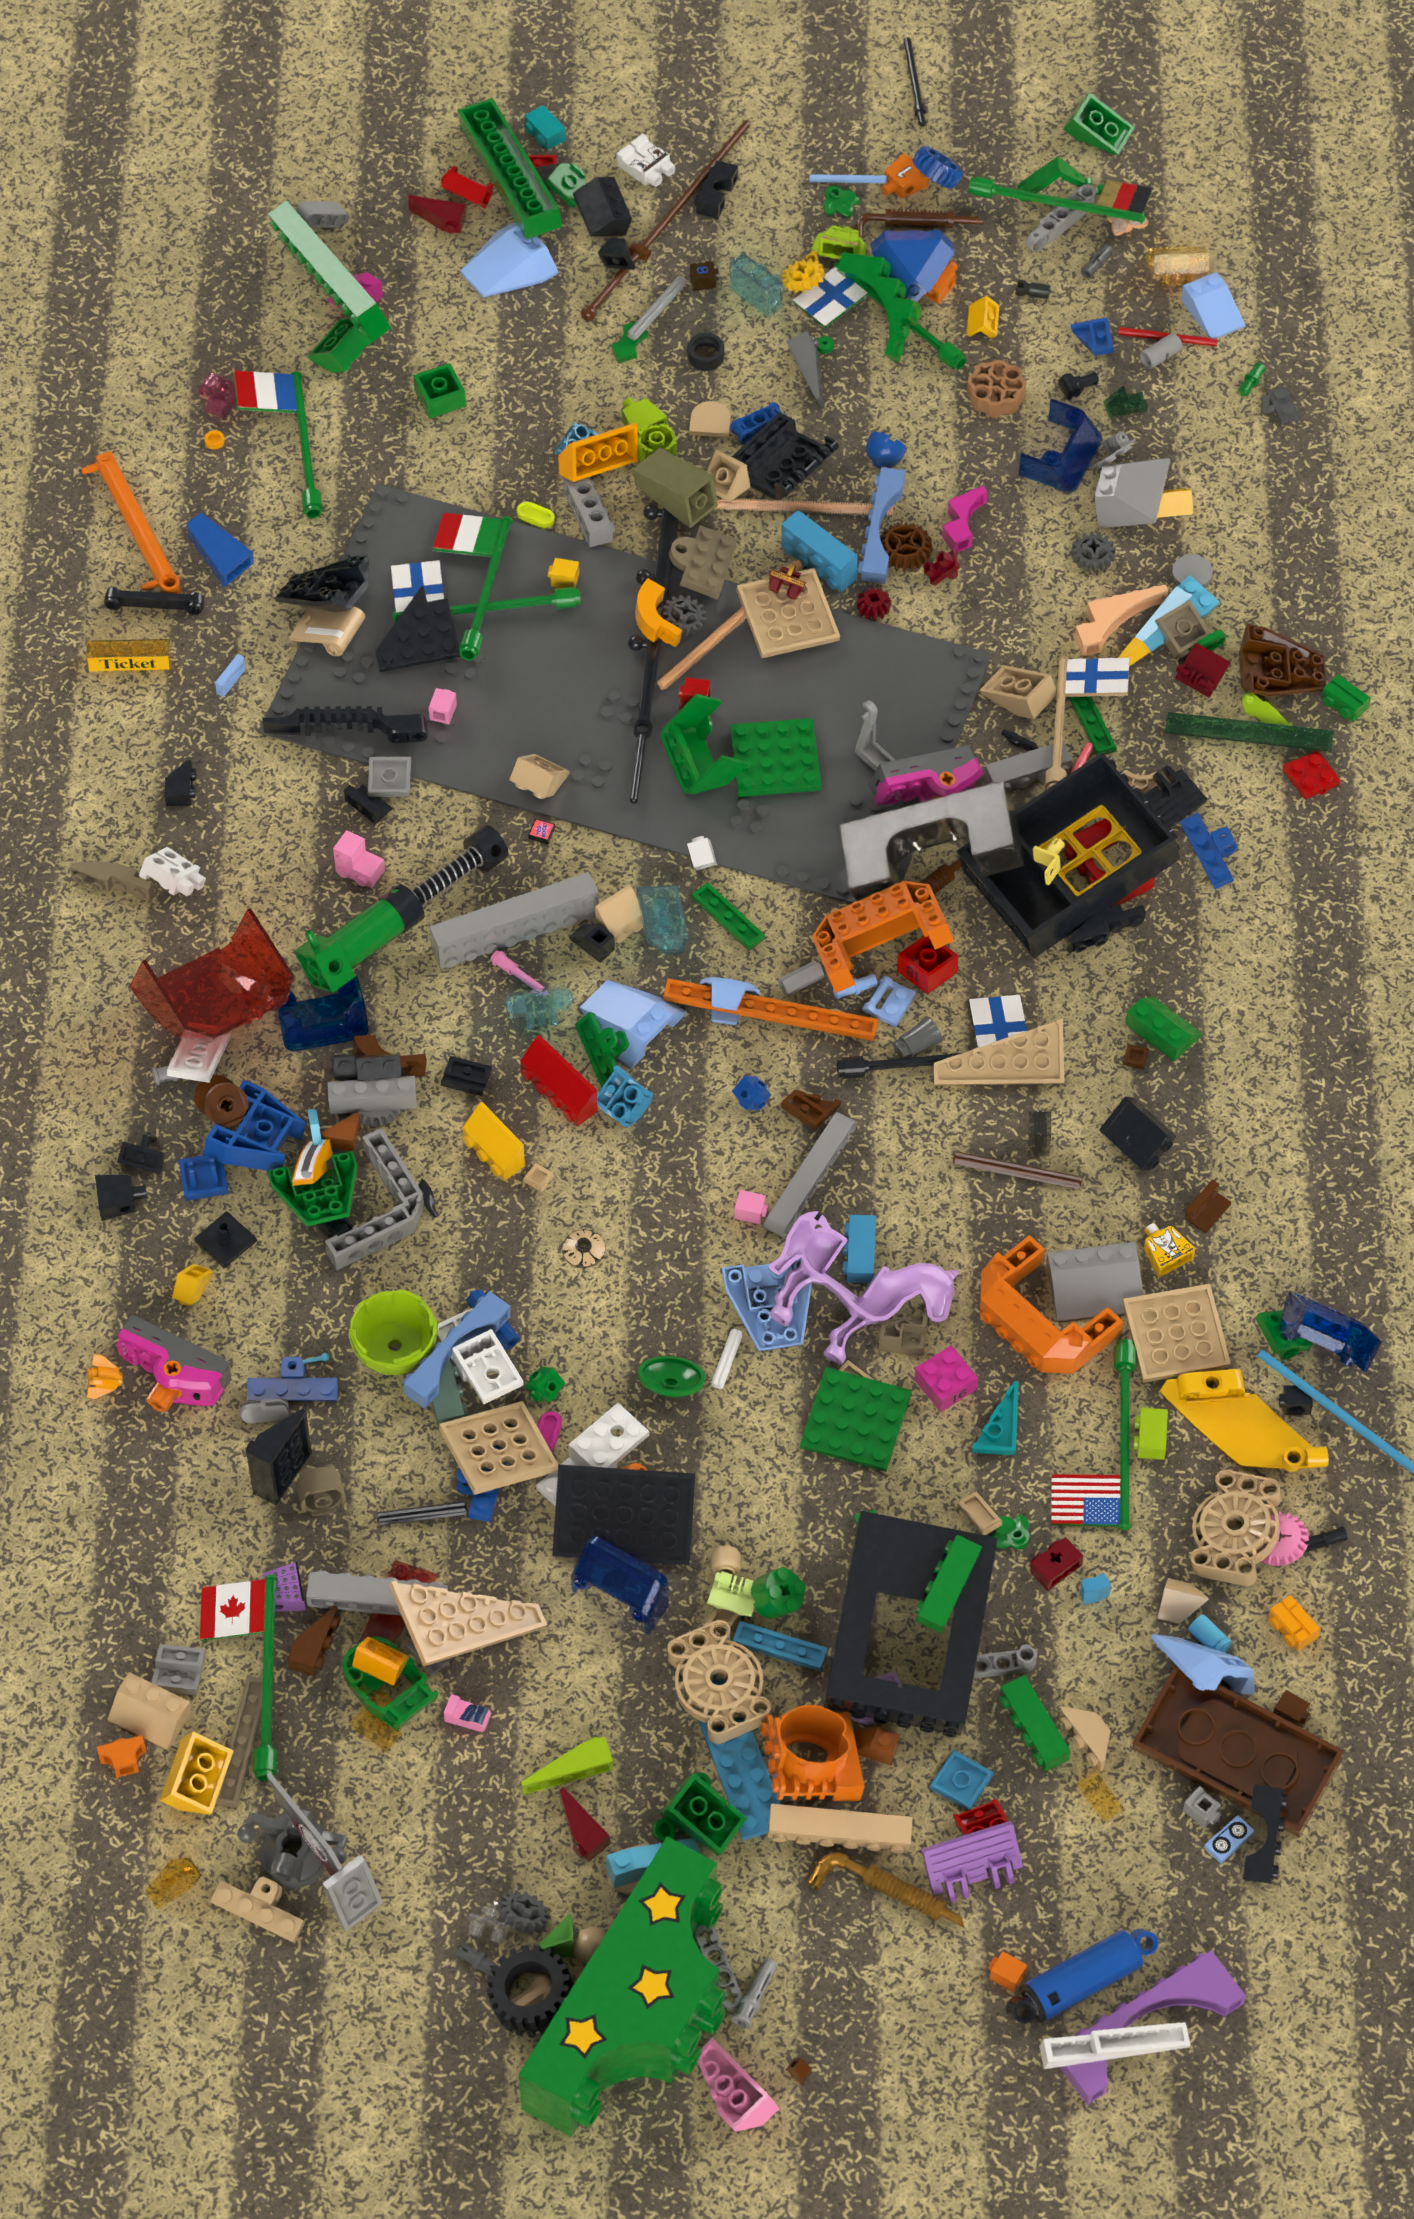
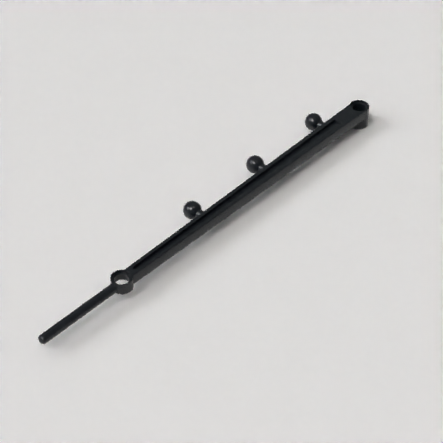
M649 504L643 510L644 517L648 520L662 517L655 574H651L648 570L641 569L636 573L635 577L636 581L641 585L649 578L665 588L663 601L656 608L658 614L662 617L661 612L668 598L672 570L669 550L672 543L676 540L679 519L665 508L658 509L656 505ZM633 635L628 640V646L633 651L647 648L639 718L634 723L633 730L634 735L638 739L630 793V803L632 804L638 802L645 742L651 736L653 728L650 717L662 640L659 637L655 642L649 639L643 640L638 635ZM639 726H646L649 730L640 732L637 728Z

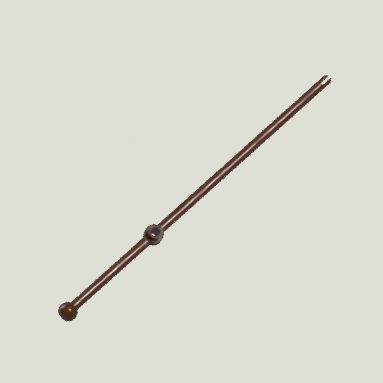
M745 120L643 243L633 242L631 244L630 250L635 263L641 259L644 261L648 260L652 253L648 249L701 186L703 181L706 180L710 167L714 166L716 160L721 161L751 125L750 120ZM620 269L591 305L582 308L581 317L585 321H592L595 318L598 307L629 270Z

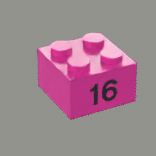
M952 1345L915 1367V1382L940 1412L977 1390L978 1377Z

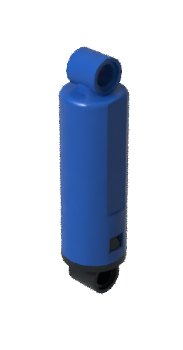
M1140 1928L1133 1930L1130 1934L1125 1930L1113 1933L1020 1985L1022 1997H1012L1006 2004L1008 2017L1022 2024L1030 2023L1034 2018L1040 2024L1046 2022L1142 1968V1955H1151L1156 1952L1159 1945L1158 1937L1154 1933ZM1145 1936L1146 1944L1141 1947L1140 1941ZM1024 2005L1023 2014L1018 2016L1019 2006Z

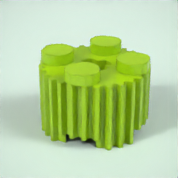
M663 423L659 426L657 424L655 426L651 425V427L644 425L643 428H640V431H638L639 461L643 462L659 448L677 456V439L675 433L672 432V427Z

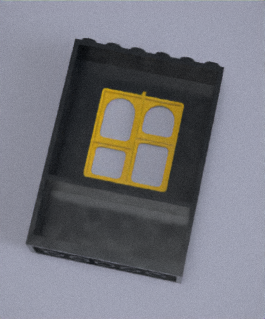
M1103 752L957 850L963 872L1033 958H1036L1080 928L1090 918L1108 909L1180 860V847L1176 842L1178 837L1175 832L1165 827L1163 818L1159 814H1154L1151 804L1147 800L1143 801L1137 787H1131L1123 771L1119 772L1111 757L1107 758ZM1102 817L1109 820L1112 825L1110 834L1089 849H1085L1073 835L1077 829L1092 819ZM1055 837L1057 841L1059 839L1066 840L1076 851L1077 857L1062 866L1050 885L1045 884V870L1048 866L1034 861L1033 848L1037 846L1046 850ZM1116 841L1128 843L1132 848L1131 856L1117 867L1112 866L1102 854V850ZM1089 858H1095L1106 871V874L1084 890L1076 891L1065 878L1066 874Z

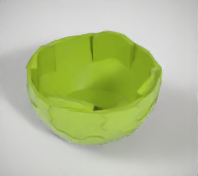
M401 1289L397 1291H382L358 1304L351 1318L349 1339L354 1353L368 1368L386 1375H402L417 1369L420 1361L430 1356L437 1340L438 1323L430 1307L420 1296ZM393 1343H398L401 1345V1349L391 1351L389 1346Z

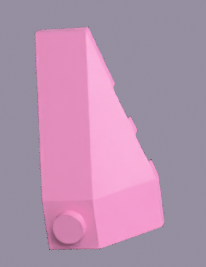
M713 2038L701 2048L702 2053L698 2064L707 2081L719 2115L735 2132L762 2126L779 2110V2107L772 2098Z

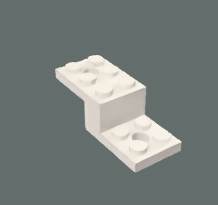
M470 1308L439 1323L438 1341L442 1343L452 1327H457L463 1315L468 1311L471 1312L473 1309ZM492 1329L452 1348L450 1361L456 1365L457 1372L462 1381H470L483 1405L524 1385L521 1376ZM489 1372H497L499 1376L496 1379H490L487 1377V1374Z
M617 1403L568 1444L569 1458L560 1465L617 1468V1463L649 1436V1430ZM615 1429H620L624 1432L619 1437L611 1434ZM558 1471L550 1473L536 1485V1489L555 1507Z

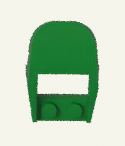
M370 1637L395 1650L398 1649L396 1645L385 1638ZM363 1639L351 1648L343 1658L342 1670L344 1679L369 1713L398 1731L408 1720L430 1703H434L439 1693L437 1690L432 1692L427 1685L428 1678L414 1665L415 1661L409 1657L401 1673L413 1686L386 1707L376 1706L368 1696L386 1682L352 1666L356 1649L365 1640Z

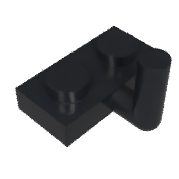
M146 1132L143 1134L140 1146L122 1142L117 1163L160 1174L166 1153L149 1149L150 1142H155L157 1136Z

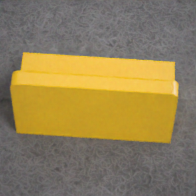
M984 296L970 304L966 334L971 337L981 331L989 338L996 337L999 305L988 296Z
M1191 489L1163 490L1157 518L1193 514Z

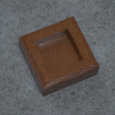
M1128 1044L1123 1065L1144 1069L1149 1048Z

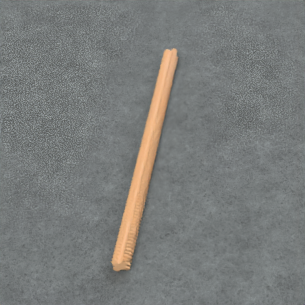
M719 497L717 500L718 509L723 507V510L724 508L727 510V507L728 510H732L733 507V510H737V508L742 510L743 508L746 511L747 508L748 511H752V509L753 511H757V509L758 511H762V509L767 511L768 509L771 512L772 510L773 512L775 510L780 512V509L781 512L782 510L785 512L786 509V512L801 510V512L805 513L806 510V513H810V511L811 513H815V511L820 513L821 511L824 514L825 512L826 514L828 512L833 514L834 511V514L835 512L836 514L838 512L839 514H843V512L848 514L849 512V515L850 513L853 515L854 512V515H858L859 512V515H863V513L868 515L869 510L874 508V504L871 506V503H867V506L866 503H862L861 506V503H857V505L852 503L851 505L848 502L846 505V502L844 504L843 502L842 504L841 502L839 504L838 502L837 504L836 502L834 504L833 502H829V504L824 502L823 504V501H819L818 504V501H814L813 504V501H809L808 504V501H804V503L799 501L798 503V500L796 502L794 500L793 503V500L791 502L790 500L789 502L788 500L786 502L785 500L784 502L783 500L781 502L776 500L775 502L772 499L771 502L770 499H766V502L765 499H761L760 502V499H756V501L751 499L750 501L747 498L746 501L745 498H741V501L740 498L738 500L736 498V500L734 499L729 502ZM893 506L887 512V516L888 514L893 516Z
M797 559V561L794 560L791 563L796 565L795 571L798 572L803 569L800 560ZM743 607L727 619L722 626L710 634L708 638L701 642L696 649L691 651L675 667L668 671L663 678L657 681L662 691L669 688L670 684L672 685L677 678L679 679L693 664L695 665L700 658L704 657L703 655L711 651L712 647L714 648L719 641L721 642L726 635L730 634L729 632L733 631V629L737 628L738 624L740 625L745 620L746 615Z

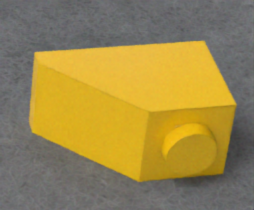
M192 1264L182 1270L177 1275L172 1298L179 1300L180 1304L187 1306L198 1302L214 1270L197 1264Z

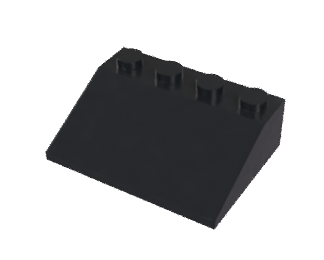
M304 1409L297 1411L258 1434L255 1440L250 1441L246 1448L253 1494L276 1506L312 1454L307 1414Z

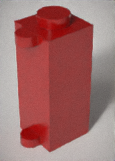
M453 166L451 170L448 169L441 179L440 187L485 209L494 193L492 191L494 184L488 183L486 187L457 173L458 167Z

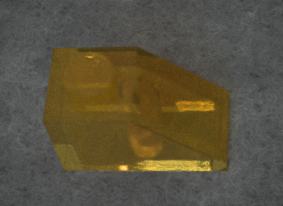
M190 1857L170 1860L145 1892L156 1908L160 1909L191 1890L202 1875Z

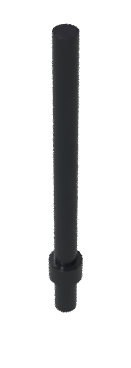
M905 38L904 46L915 102L914 113L917 116L918 125L924 127L926 125L925 105L922 104L912 42L910 38Z

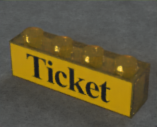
M170 639L87 640L86 660L88 671L171 669L172 652Z

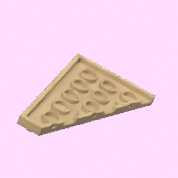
M392 1581L389 1584L423 1666L538 1631L547 1626L539 1604L521 1603L516 1600L510 1602L498 1600L497 1597L472 1595L468 1592L456 1593L447 1591L448 1589L431 1586L423 1587L419 1584L407 1585L397 1583V1581Z

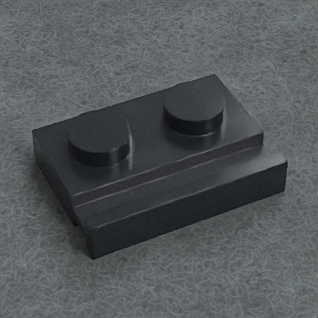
M450 1056L444 1076L441 1079V1086L483 1096L484 1088H486L492 1072V1066Z

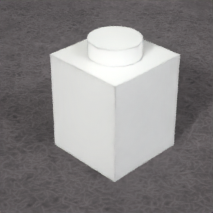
M704 836L692 839L691 843L687 844L693 867L696 870L717 865L712 844L708 838H704Z

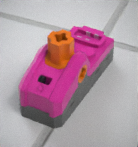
M967 745L880 763L868 785L876 805H892L901 800L910 801L918 797L925 807L938 811L941 819L948 822L962 815L963 811L959 801L975 788L974 784L982 776L983 771L973 747Z
M133 1314L118 1334L117 1348L119 1355L125 1361L136 1366L140 1364L147 1372L154 1373L156 1385L147 1397V1403L161 1413L162 1411L167 1412L173 1403L213 1406L232 1380L229 1363L224 1358Z

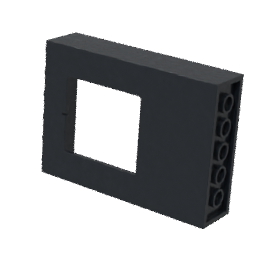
M861 1511L855 1533L823 1707L833 1712H849L851 1717L856 1719L868 1717L873 1718L877 1723H897V1726L901 1728L913 1726L920 1728V1731L926 1733L938 1731L943 1732V1735L947 1737L961 1736L967 1718L998 1538ZM959 1535L982 1546L974 1567L953 1608L954 1614L940 1690L902 1684V1688H899V1683L864 1676L862 1671L876 1595L882 1593L925 1602L928 1595L924 1593L929 1581H935L938 1575L934 1571L939 1560L944 1561L947 1556L944 1550L949 1540L954 1541L956 1536Z

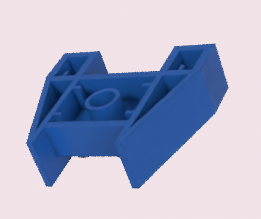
M243 1080L239 1088L245 1092L248 1098V1110L246 1109L244 1114L245 1118L236 1132L215 1124L205 1139L203 1155L209 1158L214 1157V1160L223 1164L266 1171L281 1168L284 1166L285 1154L279 1152L280 1148L288 1136L302 1140L306 1122L263 1087Z

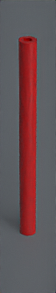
M1119 327L1118 335L1161 340L1171 333ZM1176 334L1182 343L1217 347L1218 339Z

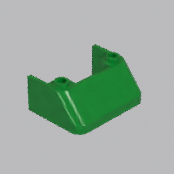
M696 694L662 730V742L681 789L685 793L697 794L726 786L748 765L747 761L727 756H721L714 763L705 738L712 731L713 726L710 715L722 704L720 699Z

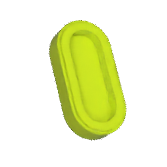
M522 502L517 507L519 519L540 528H549L555 522V515L551 510L532 502Z

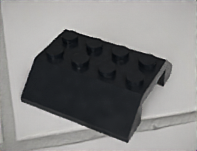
M779 412L732 457L747 465L750 487L775 500H780L788 496L799 483L803 482L823 463L824 459H827L839 448L836 440L828 436L824 437L825 444H821L797 432L795 419Z

